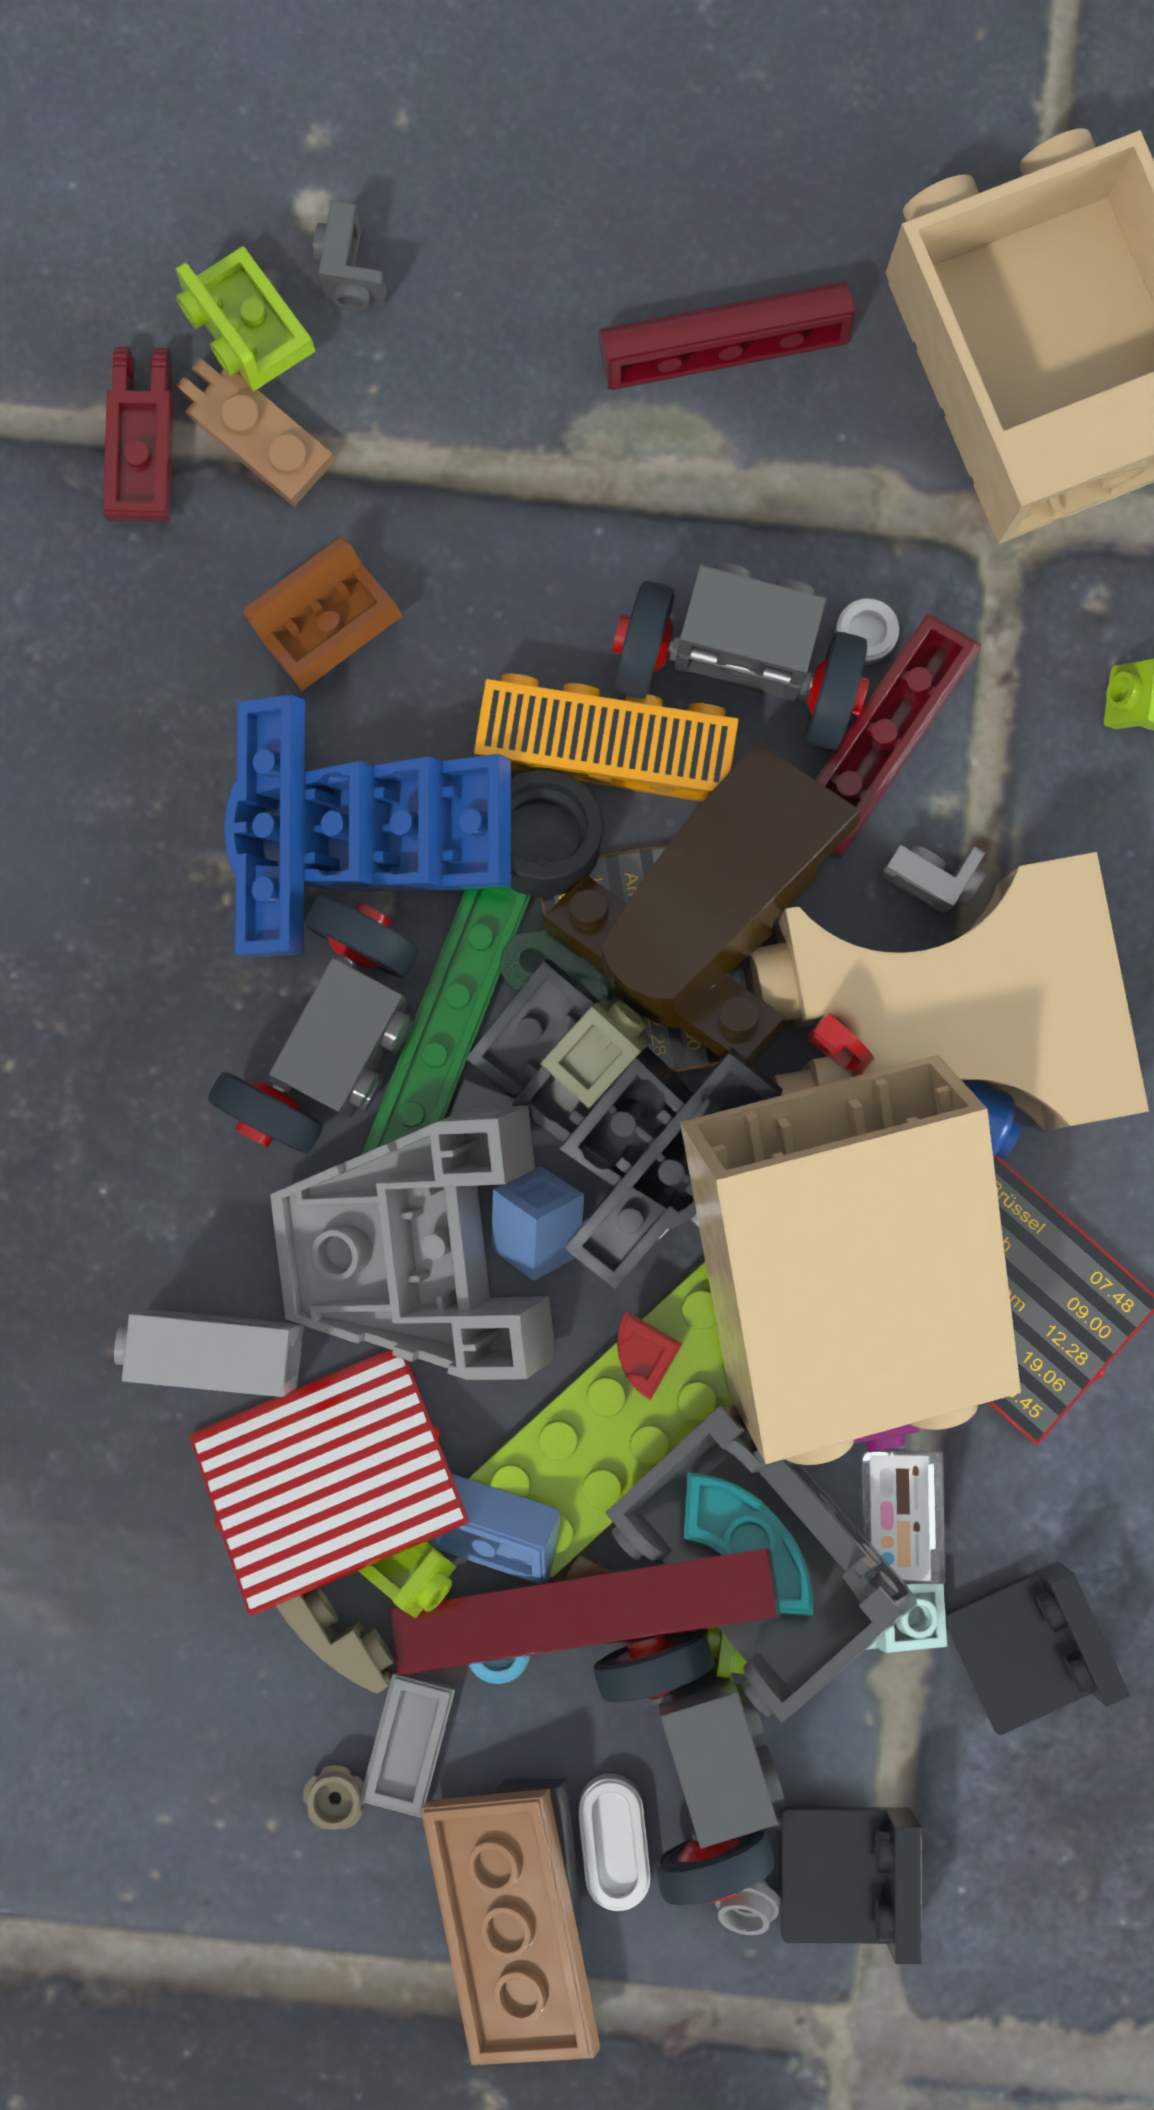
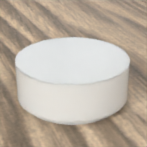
M860 599L852 602L842 611L836 623L834 634L835 632H846L867 639L868 647L864 665H873L884 660L893 650L899 636V623L893 610L885 603L875 599Z

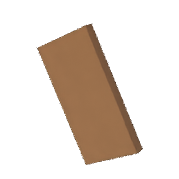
M540 1789L429 1800L420 1809L471 2065L594 2058L601 2047L550 1790Z

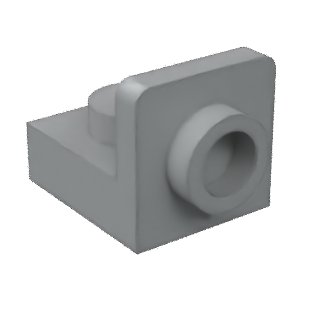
M900 845L891 855L879 876L944 915L955 905L956 901L967 906L986 875L977 869L985 852L974 846L965 854L954 874L950 875L944 871L946 862L935 853L918 845H913L911 850Z

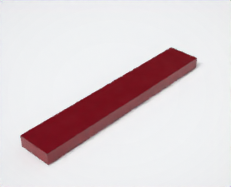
M765 1548L442 1600L430 1612L423 1609L417 1618L404 1612L399 1607L391 1608L397 1675H410L781 1618L772 1553L770 1549Z

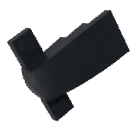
M547 957L466 1059L515 1097L512 1103L513 1106H528L529 1117L564 1142L560 1150L614 1186L571 1236L565 1249L616 1289L666 1229L672 1230L689 1221L697 1214L680 1122L782 1095L783 1088L731 1047L692 1093L679 1077L647 1046L601 1097L588 1108L540 1063L591 1006L599 1000Z

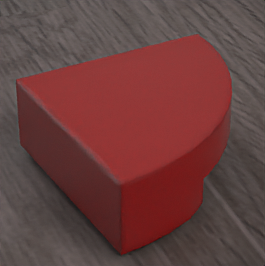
M830 1013L826 1014L807 1036L810 1038L808 1041L853 1077L862 1075L874 1060V1056L869 1049Z
M625 1311L617 1334L619 1360L626 1377L633 1387L651 1401L682 1343Z

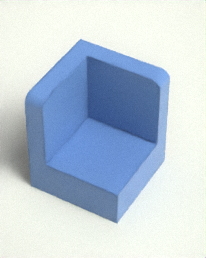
M541 1165L536 1167L535 1170L493 1189L491 1237L493 1252L533 1281L572 1261L576 1257L568 1252L565 1246L583 1223L584 1194Z

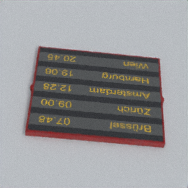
M995 1155L993 1160L1021 1393L987 1403L1037 1446L1092 1382L1103 1377L1106 1366L1154 1313V1294L1000 1157Z

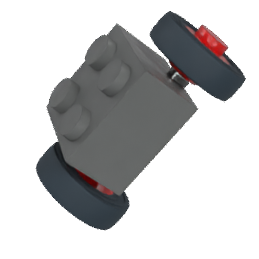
M725 562L715 563L713 568L700 565L681 637L675 636L674 641H672L674 626L670 615L675 597V589L652 581L642 582L631 616L621 614L613 643L612 652L621 654L615 678V691L623 695L646 699L647 694L649 695L655 673L665 665L667 655L670 653L669 660L676 661L674 670L793 702H795L798 693L805 696L807 690H809L806 703L810 715L805 734L806 741L828 749L838 748L844 737L850 715L859 717L863 708L869 679L861 676L868 645L867 639L846 632H835L825 659L816 665L813 678L811 677L812 672L808 671L827 598L813 595L814 589L800 581L778 579L776 584L753 579L751 578V572L739 565Z
M320 895L315 900L306 916L304 925L328 941L332 951L342 956L343 959L336 956L335 959L332 958L269 1073L271 1077L268 1081L273 1083V1086L262 1081L248 1083L231 1073L227 1074L225 1072H222L217 1078L209 1093L208 1101L216 1108L239 1120L234 1130L268 1148L273 1139L294 1150L308 1154L318 1140L323 1125L319 1123L320 1121L300 1111L296 1100L285 1094V1090L290 1092L293 1087L350 1118L357 1107L364 1111L368 1110L384 1080V1077L377 1073L387 1051L395 1055L400 1052L414 1025V1021L410 1020L408 1015L411 1006L403 995L356 971L357 967L354 965L357 964L365 969L378 968L400 978H404L408 974L417 958L419 949L411 941L389 928L392 923L389 917L358 902L354 909L327 896Z
M697 1630L627 1641V1646L606 1655L595 1663L594 1675L599 1692L604 1701L626 1702L650 1698L652 1705L659 1706L660 1717L694 1826V1830L691 1832L692 1839L671 1848L655 1861L654 1872L660 1893L664 1901L672 1905H691L728 1899L758 1883L774 1869L773 1852L769 1839L763 1829L778 1825L772 1803L784 1800V1795L767 1744L755 1748L752 1738L764 1734L758 1710L748 1699L742 1688L745 1682L735 1685L732 1674H730V1678L716 1677L715 1671L706 1674L713 1668V1656L703 1631Z

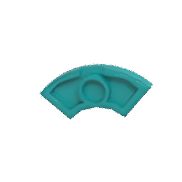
M688 1472L684 1541L709 1547L719 1556L765 1548L770 1549L781 1614L813 1616V1595L805 1560L792 1534L789 1533L779 1518L760 1499L740 1486L714 1476Z

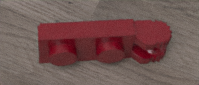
M115 347L112 359V389L107 390L103 514L108 521L170 522L174 399L171 395L172 359L170 349H153L150 360L151 391H133L135 362L131 348Z

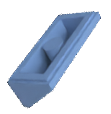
M452 1474L470 1523L427 1542L437 1550L540 1585L547 1584L550 1578L560 1527V1511L555 1507Z

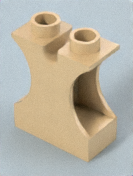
M1097 852L1017 867L995 885L989 902L972 927L961 937L939 947L907 953H889L862 948L827 932L810 919L798 906L785 909L774 925L778 944L758 947L749 955L755 996L785 1016V1021L793 1020L795 1029L817 1025L826 1014L830 1013L849 1029L874 1056V1060L863 1074L939 1055L961 1080L985 1081L1010 1094L1014 1099L1015 1106L1031 1117L1044 1131L1149 1112ZM826 1056L812 1059L803 1065L800 1071L774 1075L773 1081L783 1088L782 1095L853 1076Z

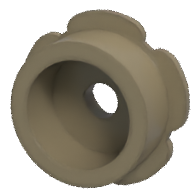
M336 1764L324 1767L319 1776H312L307 1781L303 1791V1801L307 1804L309 1819L316 1826L325 1830H345L354 1826L362 1816L361 1806L365 1804L361 1802V1792L364 1785L361 1777L352 1776L347 1767ZM332 1792H338L341 1795L342 1799L339 1803H332L330 1801L329 1795Z

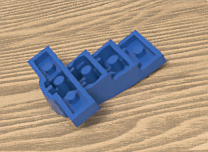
M293 695L238 701L237 782L233 783L224 823L226 853L232 873L236 874L235 955L255 958L303 954L304 887L368 891H442L511 887V759L500 754L440 761L428 756L379 765H370L362 761H356L305 772V700Z

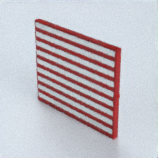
M389 1349L295 1389L283 1397L274 1398L189 1435L216 1516L214 1521L215 1528L221 1531L247 1612L250 1616H254L470 1523L439 1442L440 1430L432 1424L409 1361L393 1356V1350Z

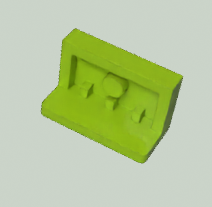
M244 246L197 276L187 262L175 268L183 290L175 297L183 313L196 330L203 325L207 327L215 338L210 343V347L225 372L230 377L239 372L253 392L315 352L311 337Z

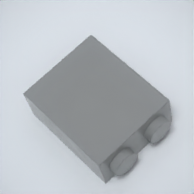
M151 1309L129 1314L128 1326H119L114 1346V1362L116 1365H123V1382L283 1397L298 1388L304 1326L289 1322Z

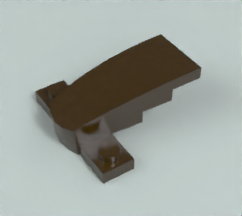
M758 742L687 820L648 871L628 903H625L592 878L585 875L544 915L545 930L603 971L605 979L615 994L636 1013L655 1023L674 1029L677 1027L681 1028L720 1058H723L732 1047L749 1062L753 1063L784 1030L785 1016L727 976V974L772 935L773 921L816 881L817 866L859 825L860 810Z

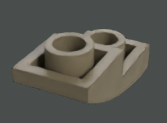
M316 1588L313 1591H309L276 1606L300 1639L320 1659L338 1673L376 1694L389 1686L393 1673L388 1666L393 1664L395 1660L381 1634L376 1629L367 1633L360 1620L337 1633L332 1626L338 1621L337 1614L331 1602L320 1588Z

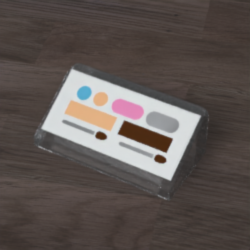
M898 1448L865 1451L862 1455L863 1535L905 1583H945L943 1452Z

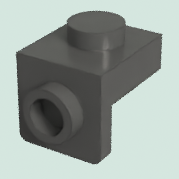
M331 201L327 223H317L313 241V260L320 262L318 275L324 297L332 299L336 305L350 310H365L369 305L384 307L387 291L383 273L379 270L355 267L361 235L356 204Z

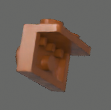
M344 537L338 538L325 549L316 553L310 560L275 586L265 591L243 610V614L265 647L301 691L403 617L395 602L362 565L353 547Z

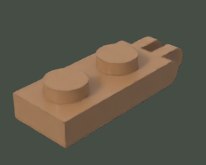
M199 359L191 369L208 385L206 389L202 392L185 377L175 385L176 390L191 403L185 413L214 440L295 507L335 462L333 453L260 391L255 390L253 392L241 375L236 373L230 377L224 369L218 373L204 360Z

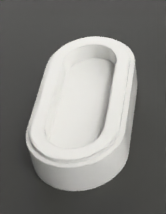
M602 1774L588 1782L579 1798V1822L585 1881L590 1896L597 1904L608 1910L624 1911L640 1903L650 1886V1867L643 1802L638 1788L631 1780L619 1774Z

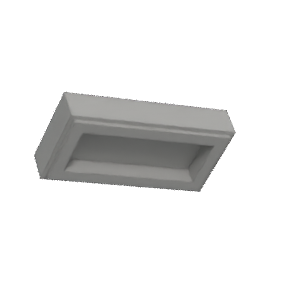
M394 1669L361 1792V1802L422 1818L420 1808L427 1801L456 1689L455 1685L414 1674L397 1675V1670Z

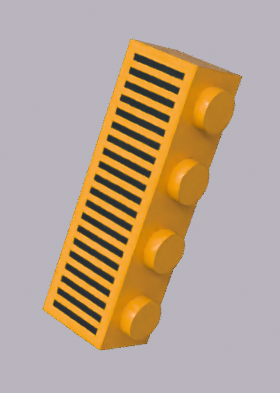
M513 673L502 674L501 681L486 679L474 757L494 754L508 757L511 759V772L520 773L546 768L568 773L582 783L703 802L731 771L739 719L725 717L726 710L722 707L705 703H691L688 706V711L663 707V699L648 694L646 699L626 695L625 701L600 697V689L577 683L565 684L563 691L538 687L539 681L537 679Z

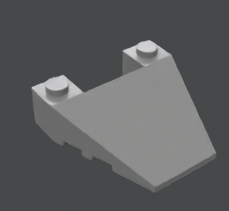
M528 1106L465 1110L270 1194L285 1320L357 1344L367 1341L393 1350V1356L411 1362L421 1359L448 1368L447 1374L465 1380L528 1379L554 1361L556 1354L549 1296L490 1297L478 1185L507 1184L535 1170Z

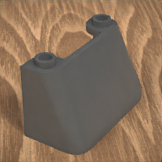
M722 1405L711 1413L605 1513L616 1525L612 1530V1534L626 1553L636 1560H639L644 1555L652 1561L662 1560L664 1564L719 1556L709 1547L684 1541L688 1472L714 1476L740 1486L760 1499L779 1518L789 1533L792 1534L805 1560L812 1588L813 1616L781 1614V1618L718 1628L747 1661L743 1666L747 1681L742 1685V1688L748 1699L765 1716L769 1717L774 1713L780 1722L783 1723L915 1607L917 1600L901 1577L801 1464L792 1463L785 1459L765 1464L735 1405Z

